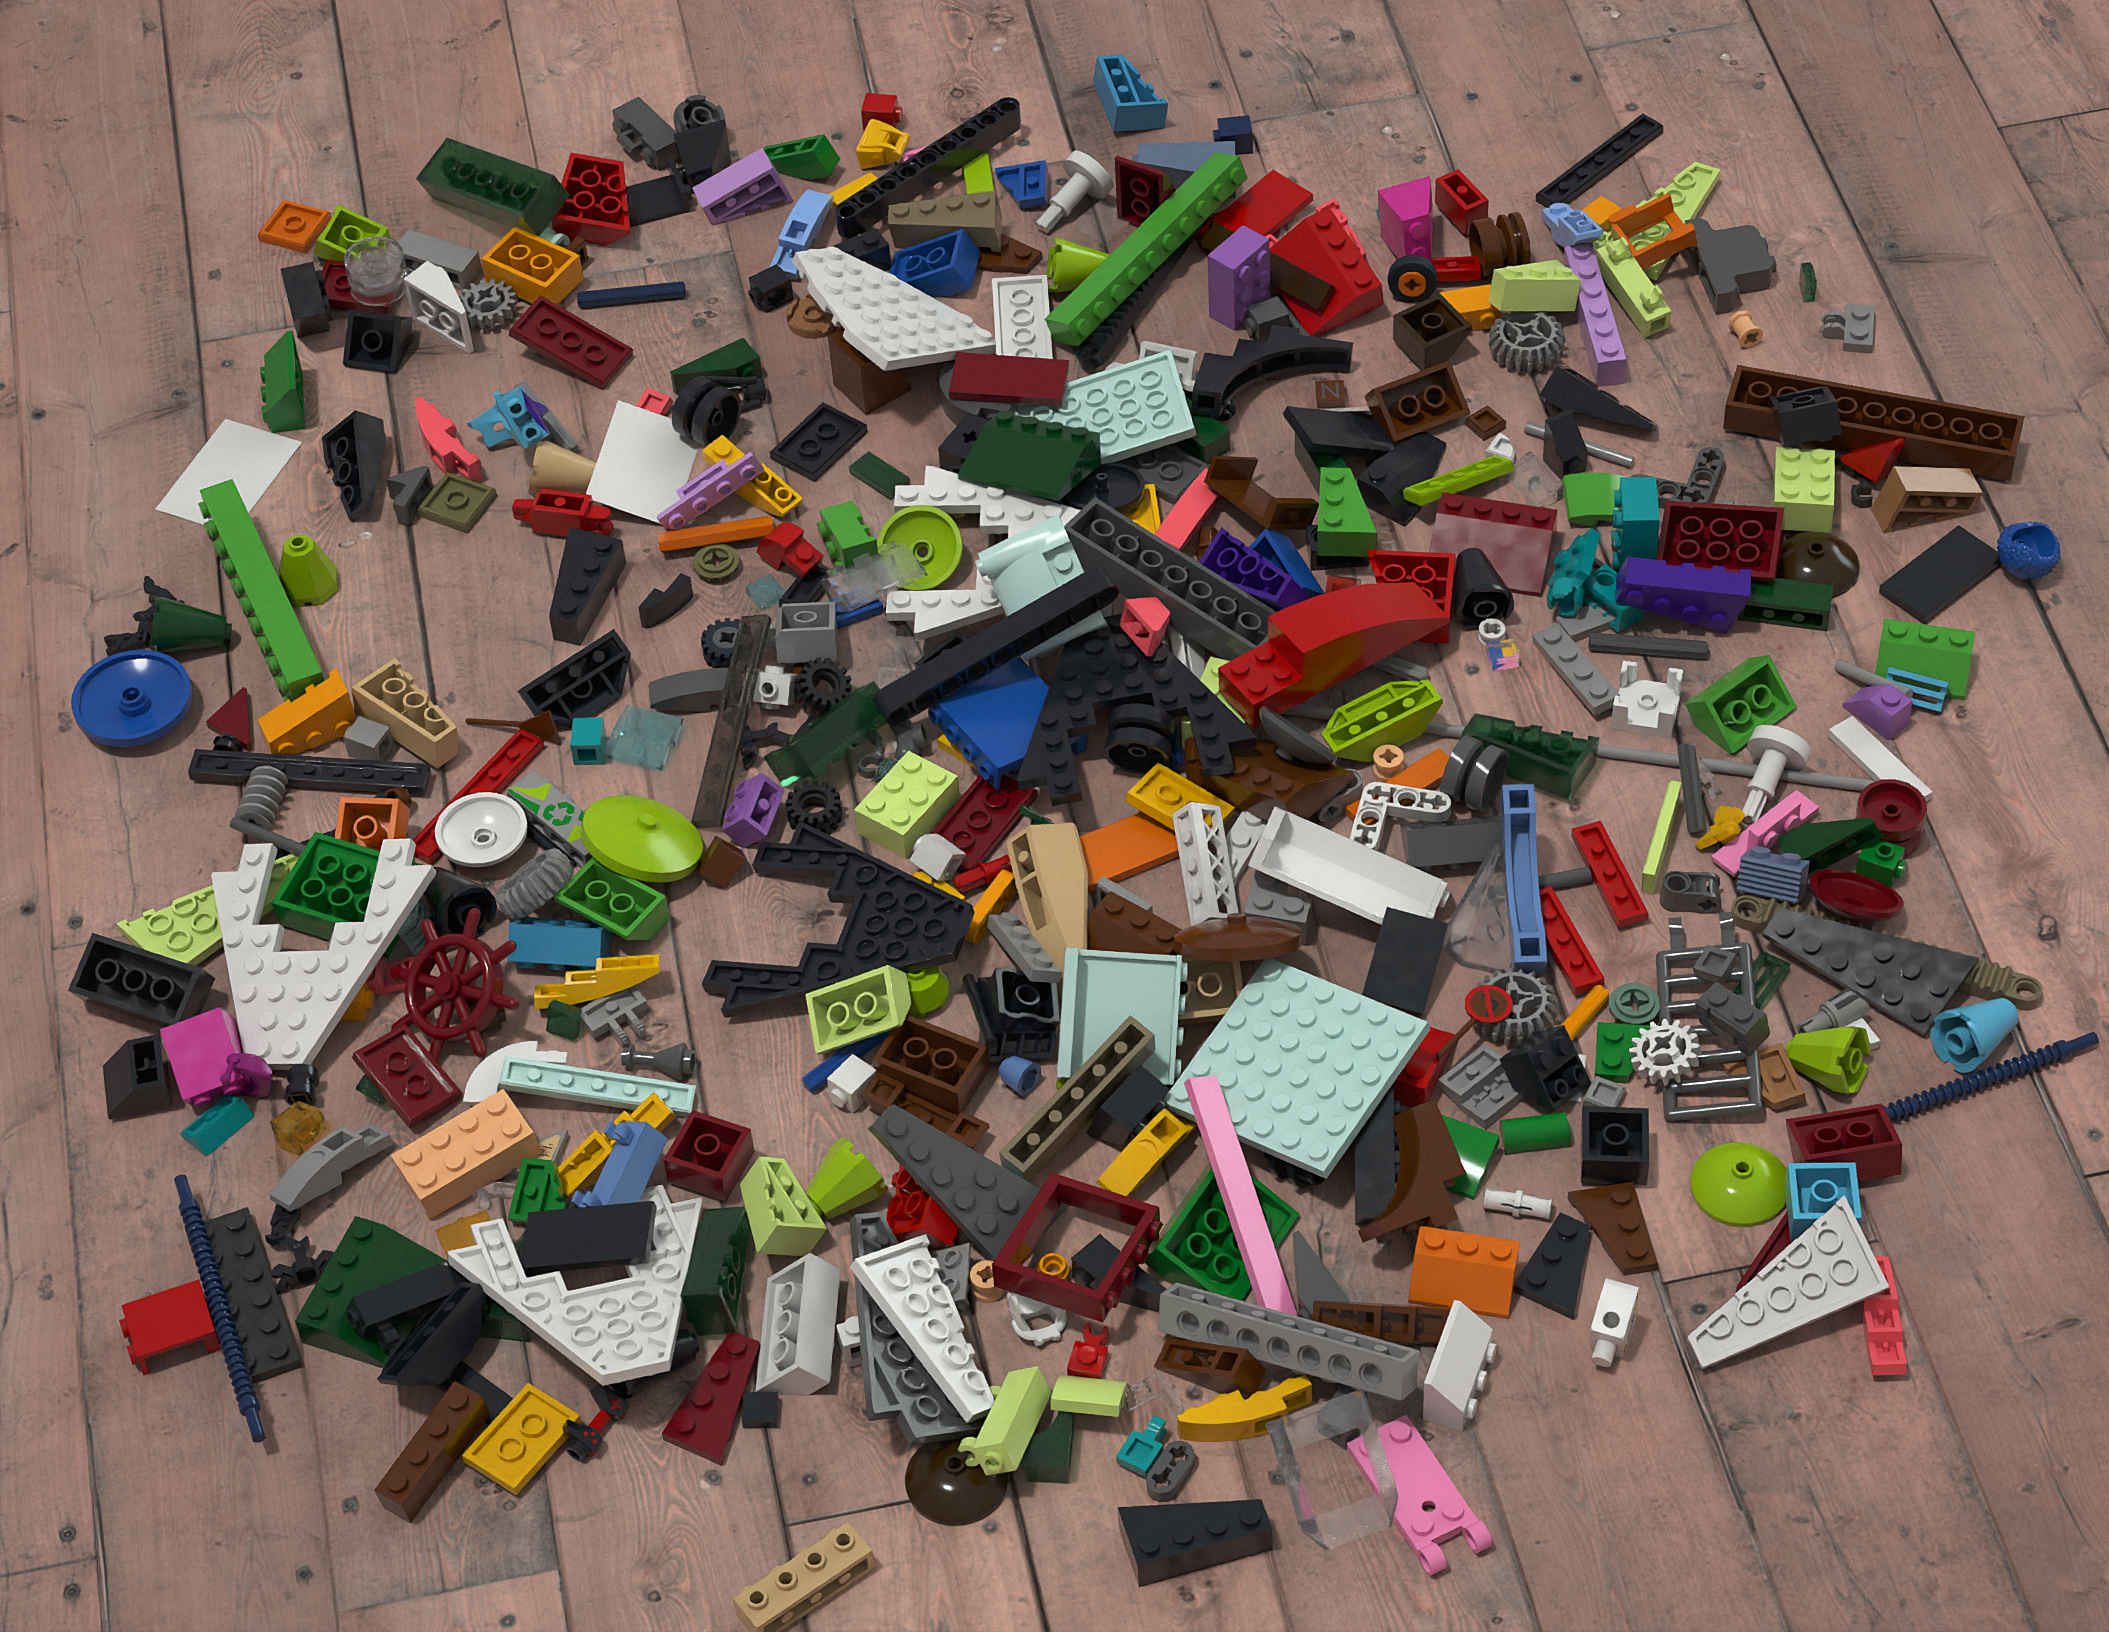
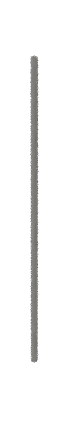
M1299 704L1282 714L1330 720L1336 709ZM1430 722L1423 732L1457 738L1468 735L1487 742L1680 767L1677 754ZM1697 757L1698 770L1753 777L1758 765ZM1784 769L1779 779L1780 781L1862 791L1869 784L1875 782L1873 780Z

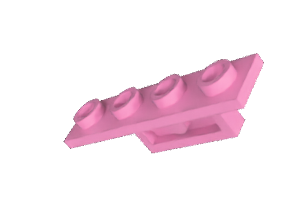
M1795 790L1737 835L1732 841L1711 856V860L1735 877L1739 874L1740 858L1748 849H1752L1755 846L1771 849L1778 843L1777 838L1785 835L1793 828H1798L1819 811V806L1798 790Z

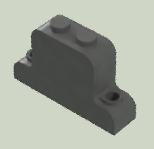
M1694 218L1685 220L1684 225L1688 223L1694 225L1698 247L1689 246L1686 249L1716 315L1731 312L1734 308L1735 300L1739 299V294L1769 288L1772 273H1775L1777 270L1776 260L1774 256H1770L1767 240L1765 237H1761L1756 227L1744 225L1713 230L1704 219Z

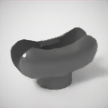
M909 719L898 726L889 725V728L895 733L894 736L897 740L895 753L897 760H900L908 751L921 757V749L930 746L923 724L914 726L913 722Z

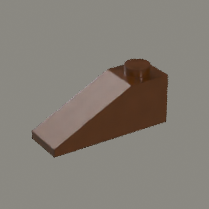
M1167 1338L1154 1365L1159 1371L1221 1394H1229L1239 1390L1245 1399H1248L1257 1392L1266 1373V1369L1248 1349L1175 1338Z

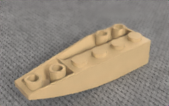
M1074 823L1029 825L1006 840L1017 891L1031 934L1062 971L1060 982L1056 983L1057 995L1062 999L1065 948L1087 950L1088 871L1077 826Z

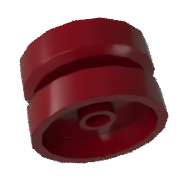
M1882 779L1869 784L1861 791L1857 801V815L1855 819L1872 817L1883 832L1884 838L1880 840L1905 848L1903 856L1905 857L1911 855L1921 843L1927 813L1926 799L1917 788L1907 782L1896 779Z

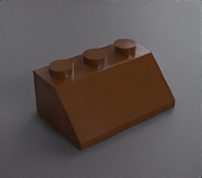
M1450 361L1376 387L1364 396L1371 415L1376 418L1393 443L1470 414Z
M1110 891L1092 911L1087 922V950L1176 956L1178 954L1174 950V935L1182 929Z

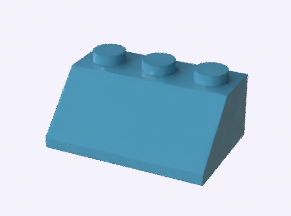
M540 917L520 918L509 923L508 941H514L517 949L508 956L507 961L517 962V967L533 968L536 967V963L548 964V969L555 970L566 969L567 965H576L579 971L596 970V958H608L613 932L588 920Z

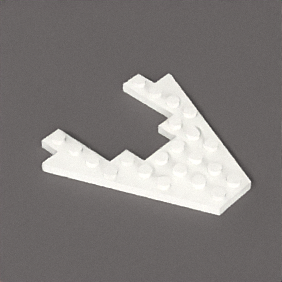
M926 466L924 485L895 486V513L914 505L933 506L944 511L946 514L980 513V534L1008 533V538L1057 514L1060 516L1063 526H1065L1081 511L1028 494L958 479V474L933 466ZM978 568L976 590L887 591V621L915 620V641L936 636L1004 613L991 579L987 575L981 577Z
M411 838L383 839L364 922L335 923L330 948L326 951L280 952L285 932L284 928L280 924L259 925L277 854V848L272 843L245 844L238 871L212 872L211 878L243 1053L263 1058L272 1070H290L292 1066L297 1064L311 1065L436 875V870L432 865L411 866L416 844Z
M663 1185L644 1189L639 1202L654 1201L657 1206L651 1244L653 1251H650L649 1263L625 1265L629 1278L567 1291L560 1271L526 1278L503 1218L470 1225L471 1236L475 1245L447 1251L448 1262L450 1266L469 1281L479 1283L483 1287V1292L504 1307L508 1313L513 1314L601 1385L604 1386L670 1371L703 1211L702 1199L700 1197L671 1204Z

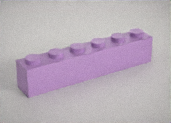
M1591 243L1571 247L1566 246L1564 250V266L1570 268L1572 273L1581 279L1575 314L1595 383L1598 387L1624 384L1626 356L1593 245Z

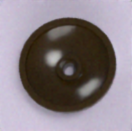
M1800 532L1790 535L1783 540L1776 578L1834 585L1832 598L1846 593L1855 584L1859 575V559L1854 549L1839 537L1825 532Z
M964 1438L923 1444L914 1453L907 1465L905 1487L909 1501L917 1512L932 1522L947 1526H962L975 1523L990 1515L1000 1505L1006 1494L1008 1472L986 1476L980 1463L977 1466H967L965 1462L972 1452H959L958 1450ZM952 1465H960L957 1469L950 1468Z

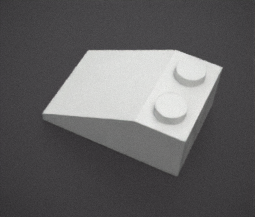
M426 261L404 278L412 318L471 354L474 352L467 315L447 272L442 267H437Z

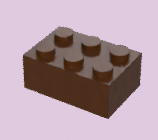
M906 1015L901 1027L891 1030L872 1059L873 1068L877 1072L906 1084V1092L956 1115L964 1111L990 1070L989 1051L984 1044L910 1015Z

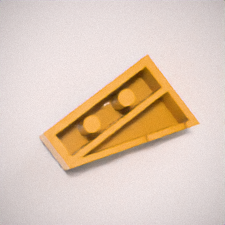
M337 668L330 671V677L316 687L313 683L306 687V693L293 702L288 699L257 719L263 741L270 754L297 755L343 737L346 729L353 725L356 718L349 691Z

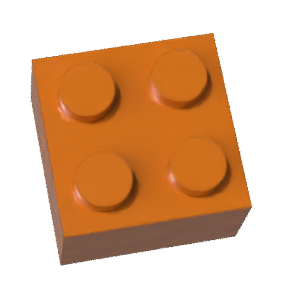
M340 797L335 838L380 851L383 839H406L410 809L400 799Z

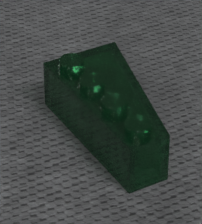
M1477 713L1474 714L1462 731V737L1468 735L1483 741L1485 749L1490 745H1494L1508 751L1507 777L1526 784H1534L1536 788L1570 801L1596 764L1600 738L1588 736V740L1573 737L1574 732L1561 730L1560 734L1542 731L1543 726L1533 724L1526 727L1515 726V721Z

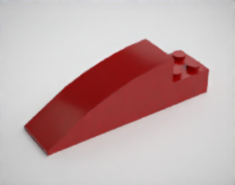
M1415 582L1363 584L1322 594L1269 615L1268 641L1218 668L1219 693L1255 729L1262 725L1259 715L1262 705L1281 715L1450 622V617Z

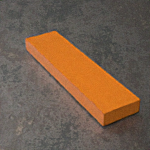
M772 516L660 532L657 535L660 552L765 537L774 529Z
M1438 748L1384 783L1432 790L1441 784L1449 756ZM1375 795L1374 800H1378L1379 795ZM1361 797L1345 807V814L1353 822ZM1390 797L1389 803H1393V797ZM1404 798L1399 801V804L1407 806L1414 800ZM1367 817L1362 822L1366 825H1374L1378 820L1374 817Z

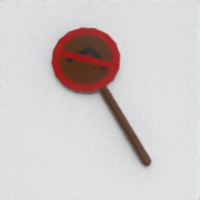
M1482 985L1469 991L1465 998V1010L1471 1019L1436 1053V1058H1442L1476 1022L1496 1024L1507 1019L1512 1012L1513 1001L1510 995L1504 989L1494 985Z

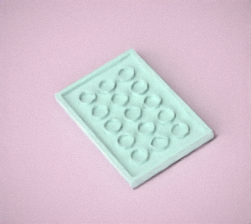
M1171 349L1066 383L1062 407L1010 403L1012 404L1013 415L1031 416L1041 421L1060 422L1065 426L1085 427L1089 431L1099 432L1101 464L1116 462L1197 436Z

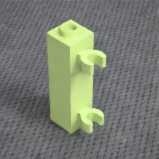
M1621 237L1619 240L1612 243L1607 242L1600 246V248H1597L1596 258L1603 279L1643 337L1646 338L1669 328L1671 310L1663 300V292L1658 285L1654 286L1629 251L1630 245L1624 237Z
M1038 1366L1010 1371L1002 1387H989L995 1401L978 1437H966L962 1439L958 1447L959 1452H972L965 1462L967 1466H977L980 1463L986 1476L1017 1470L1052 1394Z

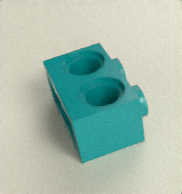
M1605 564L1591 572L1590 576L1583 582L1584 599L1582 605H1589L1595 610L1600 605H1607L1608 611L1601 615L1606 617L1610 613L1614 614L1616 620L1610 622V627L1619 633L1643 619L1645 610L1615 602L1617 572Z

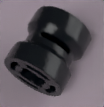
M307 1064L292 1066L288 1073L287 1080L289 1085L285 1089V1101L296 1108H310L315 1105L317 1099V1090L315 1088L318 1087L320 1082V1071Z

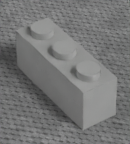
M408 229L392 249L396 268H404L405 273L411 274L426 261H429L437 267H442L447 272L454 288L461 291L462 289H469L470 283H474L482 273L479 251L431 237L424 233Z

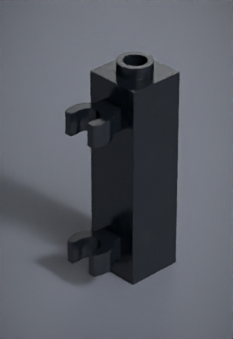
M447 1260L354 1296L346 1308L347 1321L352 1329L357 1330L360 1338L376 1332L378 1343L384 1352L395 1348V1343L400 1341L398 1333L392 1325L431 1311L443 1298L453 1292V1288L459 1282H472L450 1266Z

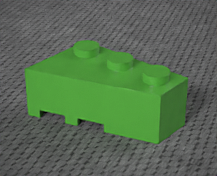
M1321 467L1317 556L1368 557L1367 550H1377V532L1351 469Z
M849 501L821 509V522L817 523L820 538H826L827 540L825 545L829 558H835L834 567L838 579L843 578L848 589L881 580L877 539L875 536L868 537L867 532H870L869 526L862 524V515L854 502Z

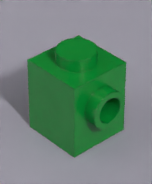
M1878 840L1862 849L1858 857L1856 873L1873 878L1892 888L1895 880H1901L1906 870L1907 862L1903 861L1905 848L1883 840Z

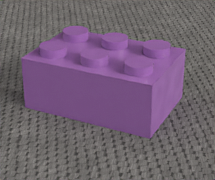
M1244 225L1208 255L1210 318L1236 331L1247 319V306L1271 298L1269 239Z

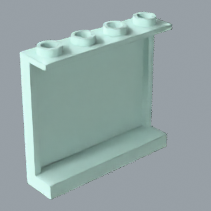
M1065 948L1057 1077L1071 1078L1131 1015L1155 1035L1156 1050L1142 1066L1163 1084L1174 1085V1078L1179 1079L1181 1075V1059H1175L1176 1046H1182L1183 1027H1178V1014H1184L1185 995H1180V982H1186L1187 963L1182 962V955Z

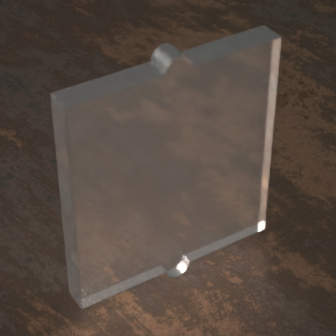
M1100 200L1071 223L1069 227L1081 234L1085 240L1089 239L1104 247L1131 226V222L1117 218V208Z

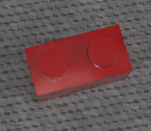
M1459 169L1436 179L1435 204L1464 235L1468 234L1470 221L1488 218L1489 200Z

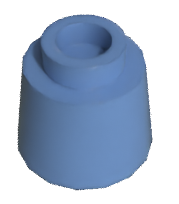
M1012 1056L1002 1061L999 1067V1074L1005 1084L1021 1096H1026L1038 1084L1041 1076V1067L1036 1062Z

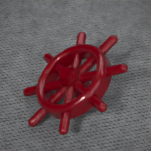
M477 908L469 910L462 934H446L439 937L433 922L430 919L422 920L420 926L428 944L417 954L409 969L392 966L389 969L390 977L406 981L405 1003L408 1011L406 1015L392 1024L391 1031L403 1024H406L408 1028L415 1025L422 1033L433 1038L429 1053L438 1064L445 1042L457 1043L469 1040L475 1055L479 1058L485 1057L487 1048L480 1033L493 1020L499 1007L516 1010L520 1005L517 998L503 994L504 978L500 964L502 960L516 951L517 945L514 941L509 940L493 951L485 942L475 938L481 912ZM458 949L452 968L446 954ZM470 952H472L477 958L478 963L465 971ZM436 964L441 973L438 977L430 975ZM481 975H483V986L477 985L474 982ZM426 987L435 989V994L426 1000ZM478 1001L477 1006L471 1013L468 1004ZM442 1004L436 1023L431 1017L430 1012ZM455 1008L461 1023L449 1027Z

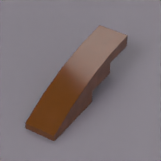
M1314 1300L1312 1321L1376 1339L1439 1343L1451 1308Z

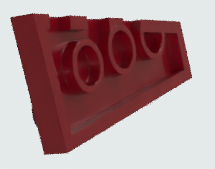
M730 1329L663 1430L662 1437L664 1441L722 1466L727 1443L731 1440L734 1431L733 1425L737 1413L740 1412L743 1404L746 1386L750 1383L759 1356V1341Z

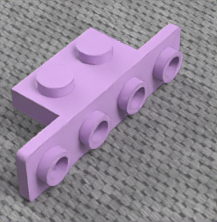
M749 452L730 466L722 459L679 488L676 492L680 500L657 515V519L666 531L679 530L761 474L764 468L752 452Z

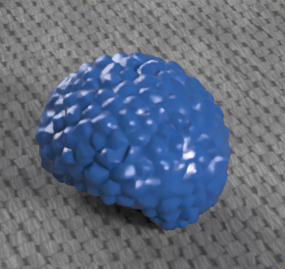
M2042 522L2011 524L2009 527L2004 528V531L1997 540V555L2000 556L1999 559L2002 565L2005 566V569L2011 575L2020 577L2023 580H2036L2048 575L2061 559L2060 543L2057 536H2055L2054 531L2050 529L2049 525Z

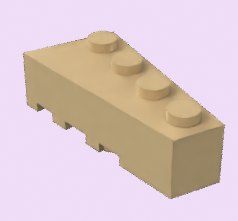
M396 658L351 687L354 714L390 727L393 740L437 769L459 754L457 727L438 705H433L425 690L418 688L409 672L405 673L402 670L401 663Z

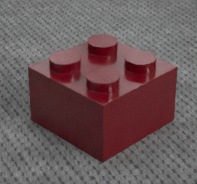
M692 1110L663 1159L668 1182L727 1201L755 1152L751 1129Z

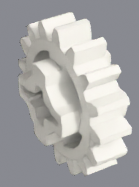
M1663 1019L1661 1026L1650 1022V1030L1647 1031L1641 1028L1639 1029L1641 1038H1632L1633 1048L1629 1049L1633 1069L1639 1072L1641 1079L1649 1076L1651 1084H1655L1658 1079H1662L1664 1086H1666L1671 1078H1674L1679 1083L1681 1082V1074L1692 1075L1690 1066H1699L1698 1056H1701L1702 1052L1696 1033L1692 1034L1691 1026L1686 1025L1682 1028L1680 1020H1676L1673 1025H1668L1667 1019Z

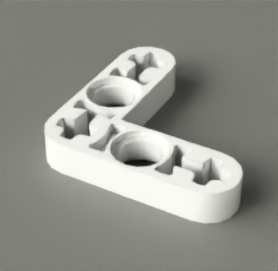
M1381 782L1370 783L1363 789L1350 839L1362 844L1363 835L1367 836L1368 843L1365 846L1378 851L1387 815L1440 823L1447 820L1451 815V799L1447 794L1439 791ZM1375 795H1379L1378 800H1374ZM1390 797H1393V803H1389ZM1404 798H1410L1415 803L1412 806H1402L1399 804V801ZM1436 805H1441L1439 809H1433ZM1367 817H1374L1378 822L1374 825H1366L1362 820Z

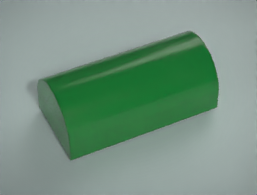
M1565 1112L1499 1121V1130L1505 1154L1570 1146L1569 1123Z

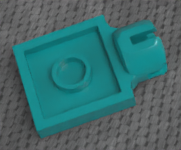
M1590 528L1582 536L1578 535L1573 540L1571 546L1566 551L1561 550L1554 560L1556 567L1548 581L1547 606L1549 609H1553L1557 605L1559 616H1573L1582 606L1584 599L1582 584L1590 576L1601 533L1593 528Z

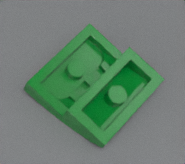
M1442 1115L1466 1172L1454 1178L1456 1185L1446 1190L1474 1200L1486 1177L1487 1166L1499 1145L1500 1135Z

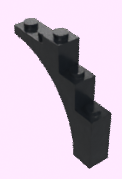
M1272 325L1267 342L1238 339L1233 356L1205 353L1193 386L1191 413L1219 417L1225 405L1237 393L1249 385L1273 376L1316 370L1350 372L1354 343L1299 335V328Z

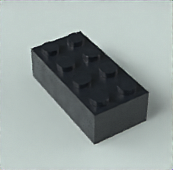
M92 933L68 991L83 1001L158 1026L168 1027L201 1014L215 978L200 967Z

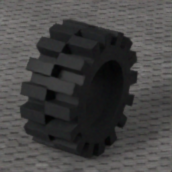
M821 657L816 658L814 662L810 660L806 666L804 665L795 680L794 694L799 693L796 700L798 702L803 700L802 708L806 710L808 706L811 707L810 713L816 714L818 710L820 711V716H825L827 712L831 711L835 713L836 710L839 711L850 695L852 684H849L852 680L851 676H845L847 673L845 667L841 670L838 668L839 662L835 661L833 665L830 664L831 658H825L823 663ZM822 679L827 681L832 686L833 693L830 695L820 693L813 686V680Z
M813 780V785H808L807 781L802 782L803 788L796 785L793 788L794 793L790 791L788 799H786L787 817L791 829H796L798 822H803L826 834H831L830 827L836 830L838 823L842 821L843 814L839 792H836V788L833 785L828 787V783L824 781L820 786L818 780ZM813 805L825 807L822 811L816 813L803 811L805 808Z

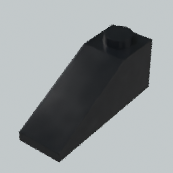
M1099 1234L1071 1258L1073 1280L1076 1284L1097 1290L1121 1251ZM1138 1266L1130 1287L1124 1288L1119 1302L1159 1313L1160 1294L1167 1289Z

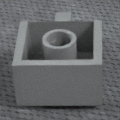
M835 601L783 604L777 610L776 623L754 627L755 648L776 650L777 664L797 665L801 662H809L810 660L814 662L819 657H821L822 663L825 658L837 661Z

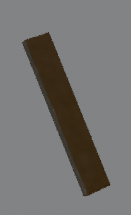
M1212 220L1199 245L1212 252L1235 232ZM1269 251L1270 284L1322 312L1336 287Z

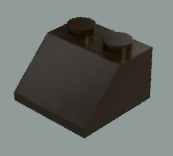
M1441 294L1393 315V340L1422 370L1448 361L1472 331V325Z

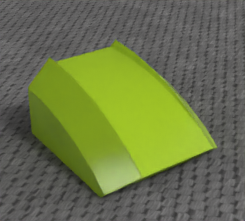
M338 204L327 227L317 239L313 254L327 260L380 266L391 247L390 231L388 227Z

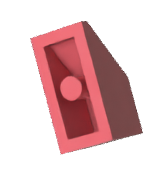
M1157 597L1126 599L1119 625L1146 656H1153L1164 639L1166 628L1170 622V611Z

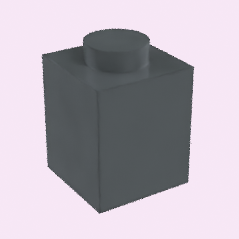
M1278 296L1247 306L1245 327L1248 334H1253L1257 341L1267 342L1272 325L1289 327V313Z

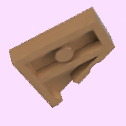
M1779 1043L1759 1050L1762 1101L1773 1110L1805 1101V1092L1783 1044ZM1746 1060L1723 1062L1725 1074L1728 1076L1747 1074Z

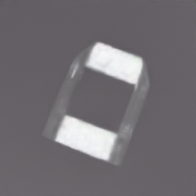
M1363 1388L1265 1423L1291 1498L1298 1527L1325 1551L1392 1527L1399 1493ZM1358 1428L1380 1493L1316 1516L1295 1450Z

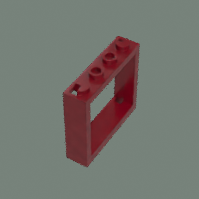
M1051 1172L992 1263L994 1287L1103 1323L1111 1309L1117 1308L1124 1288L1130 1287L1138 1265L1144 1264L1153 1241L1159 1240V1231L1163 1226V1222H1160L1159 1207ZM1062 1203L1136 1227L1097 1290L1022 1266Z

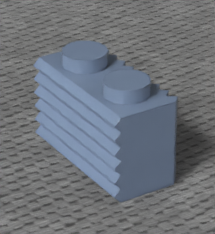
M1761 846L1752 847V849H1748L1741 856L1738 886L1736 888L1738 892L1770 899L1773 897L1776 900L1798 904L1805 897L1809 869L1808 860H1802L1800 855L1794 853L1772 854L1770 849Z

